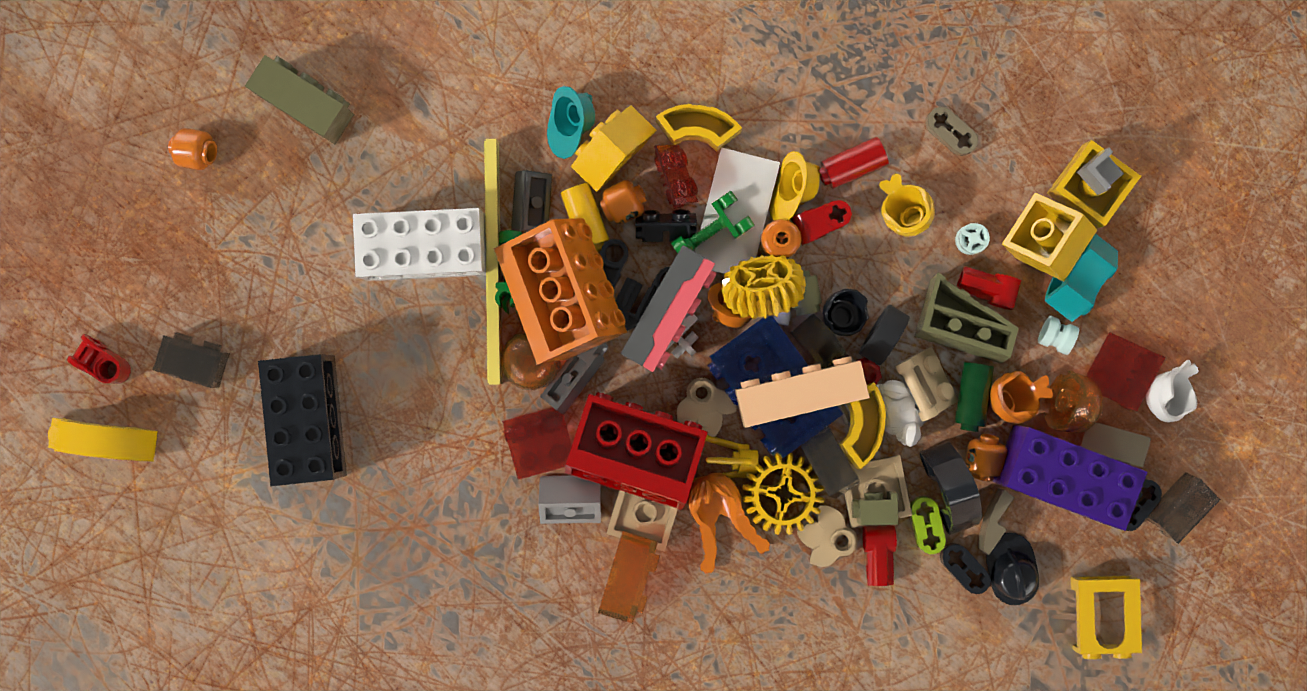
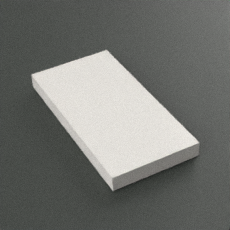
M721 147L700 230L708 224L710 225L719 217L712 203L729 191H732L738 199L734 204L723 210L732 225L734 226L749 216L755 226L736 239L728 228L720 229V232L715 233L712 237L710 236V239L705 240V242L700 243L695 248L696 253L715 263L712 271L725 274L730 271L731 266H738L739 261H747L750 257L756 258L780 162Z

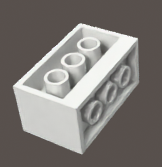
M479 208L353 214L355 276L366 281L486 276L485 214Z

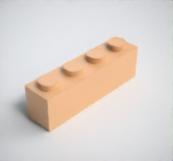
M849 356L833 360L834 366L825 369L821 368V364L803 367V374L792 377L790 371L771 375L772 381L760 384L759 378L740 382L742 389L735 390L743 426L746 428L870 398L861 361L852 362V358Z

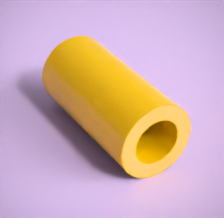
M583 183L562 191L560 195L569 219L584 218L591 228L592 241L596 251H601L604 243L609 241V237L590 185Z

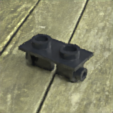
M679 209L669 214H660L657 210H645L635 220L636 226H642L636 227V239H642V242H663V231H669V242L676 240L680 236L684 239H690L692 235L697 233V227L692 226L697 225L696 213H690L689 210Z

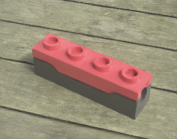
M683 245L620 354L644 366V368L651 372L656 367L662 370L670 356V353L666 351L671 340L676 343L678 342L686 328L681 324L687 313L693 316L701 302V299L697 298L702 286L708 289L717 274L712 271L715 263Z

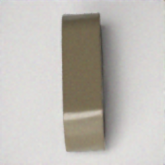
M938 107L928 114L925 123L927 130L951 152L964 156L975 150L978 144L977 134L946 107ZM943 114L947 118L944 123L951 130H947L944 126L936 128L934 126L936 120L933 116L940 117ZM955 132L960 137L966 134L969 137L967 143L970 147L963 146L959 148L957 146L959 140L952 133Z

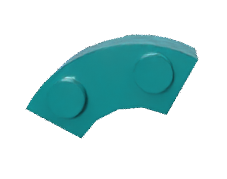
M1095 233L1065 281L1063 282L1052 277L1046 292L1045 302L1071 322L1080 315L1089 313L1094 306L1100 288L1118 269V251Z

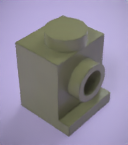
M887 491V498H883V492L864 493V498H856L851 502L852 518H857V523L860 525H898L897 493Z

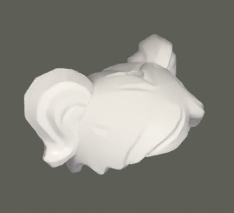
M888 380L884 384H877L876 386L885 404V431L891 435H896L898 441L903 445L909 447L916 445L921 438L920 427L926 421H921L918 415L920 410L909 387L897 380Z

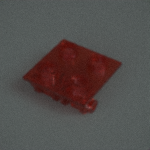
M655 145L656 157L654 162L658 173L663 172L660 175V179L665 178L666 183L662 185L663 188L668 187L665 193L669 205L672 204L674 209L686 206L685 204L697 203L696 195L698 194V188L694 179L689 176L686 167L688 159L684 150L680 149L679 145Z
M1109 332L1081 386L1119 403V406L1124 409L1137 412L1166 357Z
M552 407L502 421L505 440L510 448L518 480L565 467L572 444L564 415Z

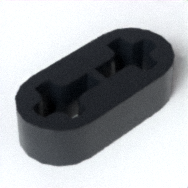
M1148 479L1144 480L1142 487H1151L1149 492L1152 497L1151 499L1144 498L1140 503H1137L1143 495L1140 491L1135 505L1136 508L1131 515L1134 520L1132 523H1128L1126 531H1133L1139 528L1159 503L1162 491L1156 482Z
M950 543L944 546L940 553V560L952 576L970 593L982 594L987 591L991 582L990 575L972 554L957 543ZM951 550L956 553L961 551L959 558L965 564L962 568L954 562L948 563L951 558L948 553ZM969 569L976 575L982 574L980 577L982 584L979 587L974 584L969 586L972 580L965 573Z

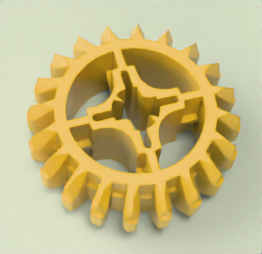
M761 254L757 258L750 257L747 261H739L738 266H731L730 271L724 274L721 288L724 302L727 308L732 310L733 314H740L742 318L751 316L755 320L757 317H764L766 319L771 315L778 317L781 312L788 313L790 307H797L798 302L804 299L806 281L800 264H796L794 259H787L784 255L774 257L773 254L764 257Z
M776 452L774 455L776 462L771 463L770 458L764 456L763 461L767 466L764 468L759 464L755 466V469L759 472L757 476L752 473L746 474L748 479L753 480V484H743L742 488L746 491H751V495H745L742 499L743 502H753V505L746 508V512L748 514L755 511L758 512L753 518L755 524L759 523L763 518L765 519L762 527L763 530L768 531L771 524H775V534L779 535L781 526H785L786 533L791 535L793 532L791 525L796 524L799 531L804 530V526L801 523V520L804 518L809 524L814 523L813 518L808 515L810 511L818 515L821 513V510L815 507L814 503H824L825 498L816 496V492L825 490V486L821 484L814 485V482L819 480L821 475L819 473L809 475L814 469L812 463L807 464L805 468L801 467L804 463V457L799 456L796 462L792 463V453L788 452L786 460L782 461L781 454ZM783 468L780 479L775 485H760L770 472ZM792 469L803 476L808 487V493L793 488ZM786 484L787 490L798 496L791 495L789 499L786 498V501L781 503L778 495L774 492H768L769 490L776 491L778 488L781 489L780 486ZM759 494L774 498L775 517L763 510L759 501ZM792 502H806L797 514L784 518L787 508Z

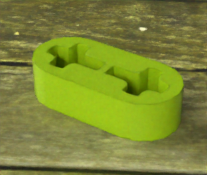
M925 496L917 497L910 504L912 512L910 517L916 543L923 552L937 554L943 550L946 544L938 505L931 498ZM922 502L926 506L932 507V511L927 513L928 523H925L922 515L916 514V510L921 508L920 503ZM928 527H930L932 535L939 537V540L934 542L933 548L923 543V540L928 538L926 530Z

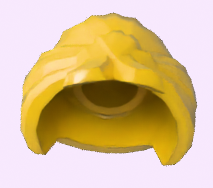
M897 173L892 175L890 181L883 180L879 183L880 188L888 194L881 208L883 219L888 228L896 234L906 237L916 236L929 228L934 219L935 209L932 197L924 188L915 185H902L901 175Z

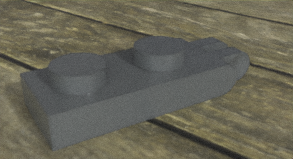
M603 343L568 359L540 397L564 415L604 361L603 355L607 351L608 345Z

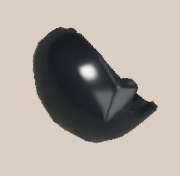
M842 289L832 293L825 301L822 312L827 329L838 336H852L860 332L869 319L867 298L855 289Z

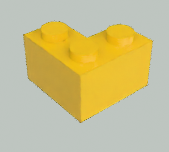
M632 105L623 112H620L618 109L613 112L606 120V125L600 122L589 134L592 140L590 142L588 140L585 141L575 152L578 157L571 167L596 192L611 181L623 165L638 153L657 131Z

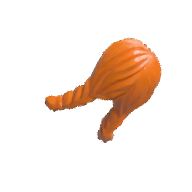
M710 473L705 477L697 478L692 483L687 501L690 514L700 526L699 530L702 534V547L705 555L704 560L700 564L701 571L708 574L712 573L715 569L717 553L715 523L719 514L729 517L735 528L741 532L745 539L755 545L760 554L769 551L770 543L767 539H763L758 535L755 528L750 525V521L742 509L739 490L728 476L723 473Z

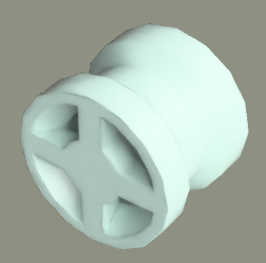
M970 223L960 228L955 237V244L958 250L967 255H974L985 250L990 241L988 230L978 223Z

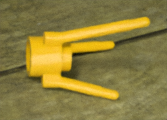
M707 435L705 440L707 442L738 450V452H732V458L707 457V463L731 465L732 470L737 471L723 473L730 479L747 478V473L757 474L755 466L758 465V450H750L749 444H738Z

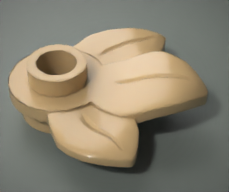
M707 378L694 379L687 387V397L677 407V422L682 424L686 420L696 422L703 426L702 430L707 431L708 435L715 437L722 426V414L727 415L736 412L734 398L727 391L716 389L714 383ZM699 387L707 389V396L703 399L696 396V390Z
M820 505L818 508L821 510V513L817 514L818 522L805 524L804 530H798L797 534L806 546L813 549L810 556V564L826 567L832 565L839 556H848L853 553L857 547L858 538L856 533L845 525L844 517L838 510L830 506ZM840 535L847 537V543L844 546L837 545L836 540Z

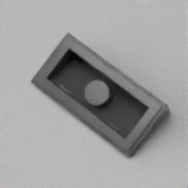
M528 170L515 173L511 230L526 233L549 221L552 174Z

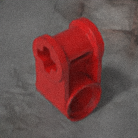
M835 200L793 216L791 221L800 231L801 245L803 246L848 224L852 212L846 202ZM834 206L837 210L843 209L844 215L841 216L842 222L838 223L837 219L831 220L829 214L833 212L832 207Z
M87 334L81 336L82 342L73 356L70 355L66 359L71 365L88 373L102 383L121 384L131 374V367L124 358ZM111 363H114L117 367V372L111 378L108 374V367Z

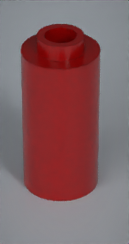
M874 137L821 161L822 168L818 170L820 173L819 177L824 186L830 185L832 189H835L888 165V156L880 139Z

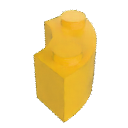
M684 104L669 108L656 116V123L674 146L683 141L698 140L708 144L717 152L742 131V127L731 116L714 107Z
M874 382L867 385L870 398L846 403L850 411V427L846 437L838 445L856 469H862L868 464L878 451L883 440L886 410L882 395Z

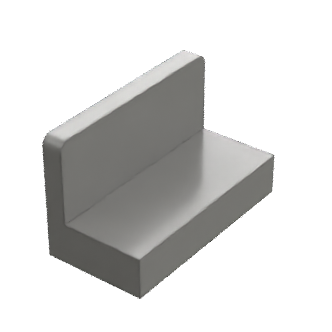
M541 476L538 503L540 524L601 523V485L575 476Z

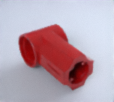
M963 267L958 278L957 288L965 290L972 297L986 300L987 304L1014 310L1022 280L998 273L993 275L973 268Z
M864 525L862 538L863 550L866 553L867 585H894L893 552H896L897 547L895 525Z

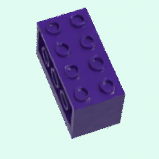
M1013 425L1005 445L1007 447V458L1002 472L992 482L1102 524L1126 531L1146 478V471L1030 427Z

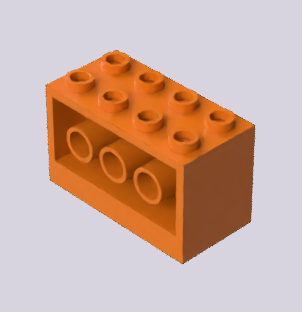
M584 218L552 219L494 248L537 364L570 359L628 333L625 327V317L622 311L618 309L614 298V288L610 281L607 280L603 270V259L595 249L591 228Z

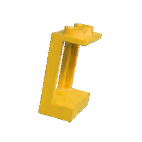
M1132 575L1071 577V589L1076 591L1077 645H1073V650L1082 655L1084 659H1101V654H1113L1114 658L1128 659L1132 658V653H1142L1140 579ZM1094 592H1124L1125 634L1121 644H1099L1096 640Z

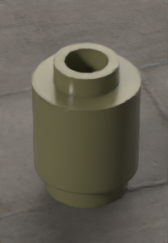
M810 270L803 271L806 281L804 299L798 302L797 307H792V309L796 310L797 316L821 311L819 304L822 303L817 275L811 276Z

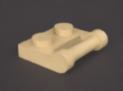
M932 347L922 350L895 366L898 374L903 375L920 410L918 415L922 422L935 417L941 411L958 402L953 387L949 383Z

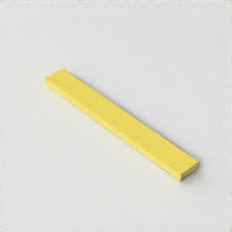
M486 139L484 141L487 380L489 385L502 384L501 307L495 301V295L498 291L496 289V282H501V267L494 248L499 246L500 232L499 142L497 139Z

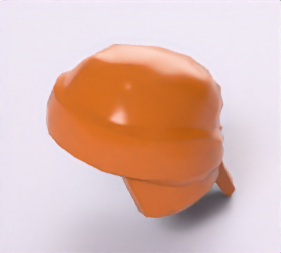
M1021 371L1003 374L993 383L991 388L990 403L993 411L1004 421L1014 424H1021L1034 418L1039 410V400L1041 398L1053 397L1052 389L1047 387L1049 385V377L1044 375L1035 382H1032Z

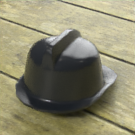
M1004 533L989 555L986 553L991 587L995 596L1001 602L1008 605H1021L1032 599L1039 587V573L1035 554L1031 544L1023 536L1016 533Z

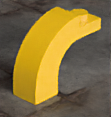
M52 417L51 427L48 431V448H52L57 452L82 456L154 462L158 431L137 427L92 424Z

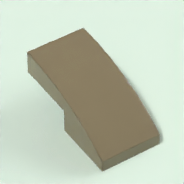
M1088 420L1081 447L1117 461L1144 467L1151 438Z
M999 488L987 507L979 533L978 548L988 555L1007 530L997 522L1015 498Z

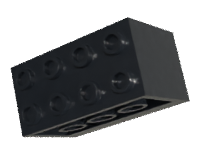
M317 354L258 361L270 487L328 481L347 476L335 355Z

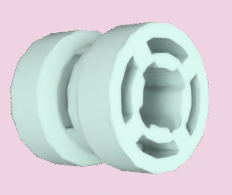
M1049 316L1039 333L1038 343L1046 347L1052 345L1056 347L1058 352L1068 355L1078 338L1079 327L1072 324H1061L1058 318Z

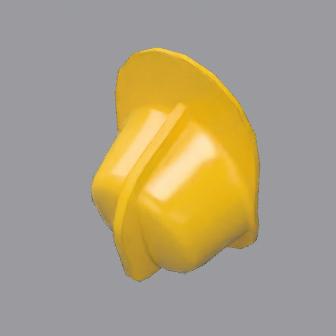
M792 151L788 153L782 162L769 205L770 215L773 220L784 219L789 221L799 205L814 199L817 195L820 183V173L818 171L820 167L806 162L800 152Z

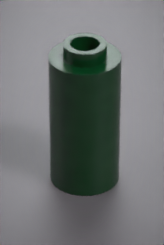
M963 363L955 423H961L960 430L979 432V426L986 427L994 366Z

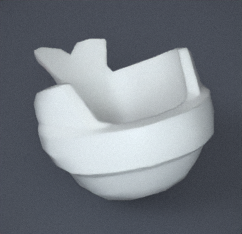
M1186 360L1180 367L1158 374L1151 380L1147 388L1146 402L1150 411L1158 419L1164 422L1179 421L1184 415L1197 408V397L1188 378L1199 372L1198 367L1195 364L1191 365L1190 360Z

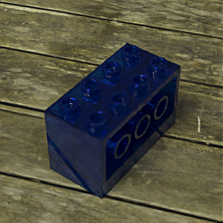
M772 315L766 319L762 317L707 358L711 363L706 365L716 380L722 378L728 388L724 391L736 406L738 401L735 390L742 389L740 382L759 378L760 384L766 381L771 382V375L790 371L792 377L803 374L802 368L808 366ZM747 356L751 359L756 357L758 360L755 372L752 369L746 370L744 368ZM833 406L792 416L793 418L790 421L779 419L750 427L754 431L759 428L764 435L760 441L770 455L774 456L777 453L781 458H784L841 417L843 413L838 406Z

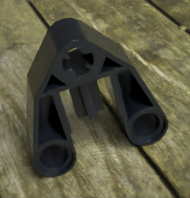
M610 239L602 246L600 255L603 259V270L607 280L610 281L615 290L629 254L624 242L618 239ZM611 246H619L624 251L622 259L618 262H612L606 257L607 250ZM665 267L658 272L635 314L630 311L643 285L633 279L626 278L615 301L618 309L622 311L625 317L627 332L635 329L661 284V277L668 272L670 267Z
M949 441L920 451V458L925 472L929 478L937 481L946 507L940 509V514L948 534L951 535L979 525L982 518L980 494L976 482L962 456Z

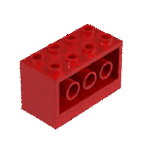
M596 392L595 396L588 394L565 465V473L682 510L687 502L708 432L702 430L703 426L696 422L686 420L682 424L673 421V416L664 412L655 411V414L644 412L643 407L636 403L626 402L625 405L613 402L614 398L604 393ZM609 433L616 440L606 442L601 435ZM640 443L641 447L645 450L637 452L633 450L630 444ZM669 452L674 459L665 461L660 454Z

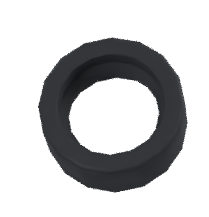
M888 305L870 330L859 354L879 366L882 365L902 336L910 316L892 305Z

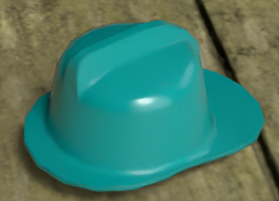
M562 86L554 93L547 128V139L551 151L557 157L563 159L571 157L576 152L582 134L592 128L596 118L592 95L577 93L568 86Z

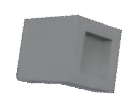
M1110 147L1100 151L1077 171L1097 195L1111 188L1110 185L1124 174L1109 157L1113 153Z

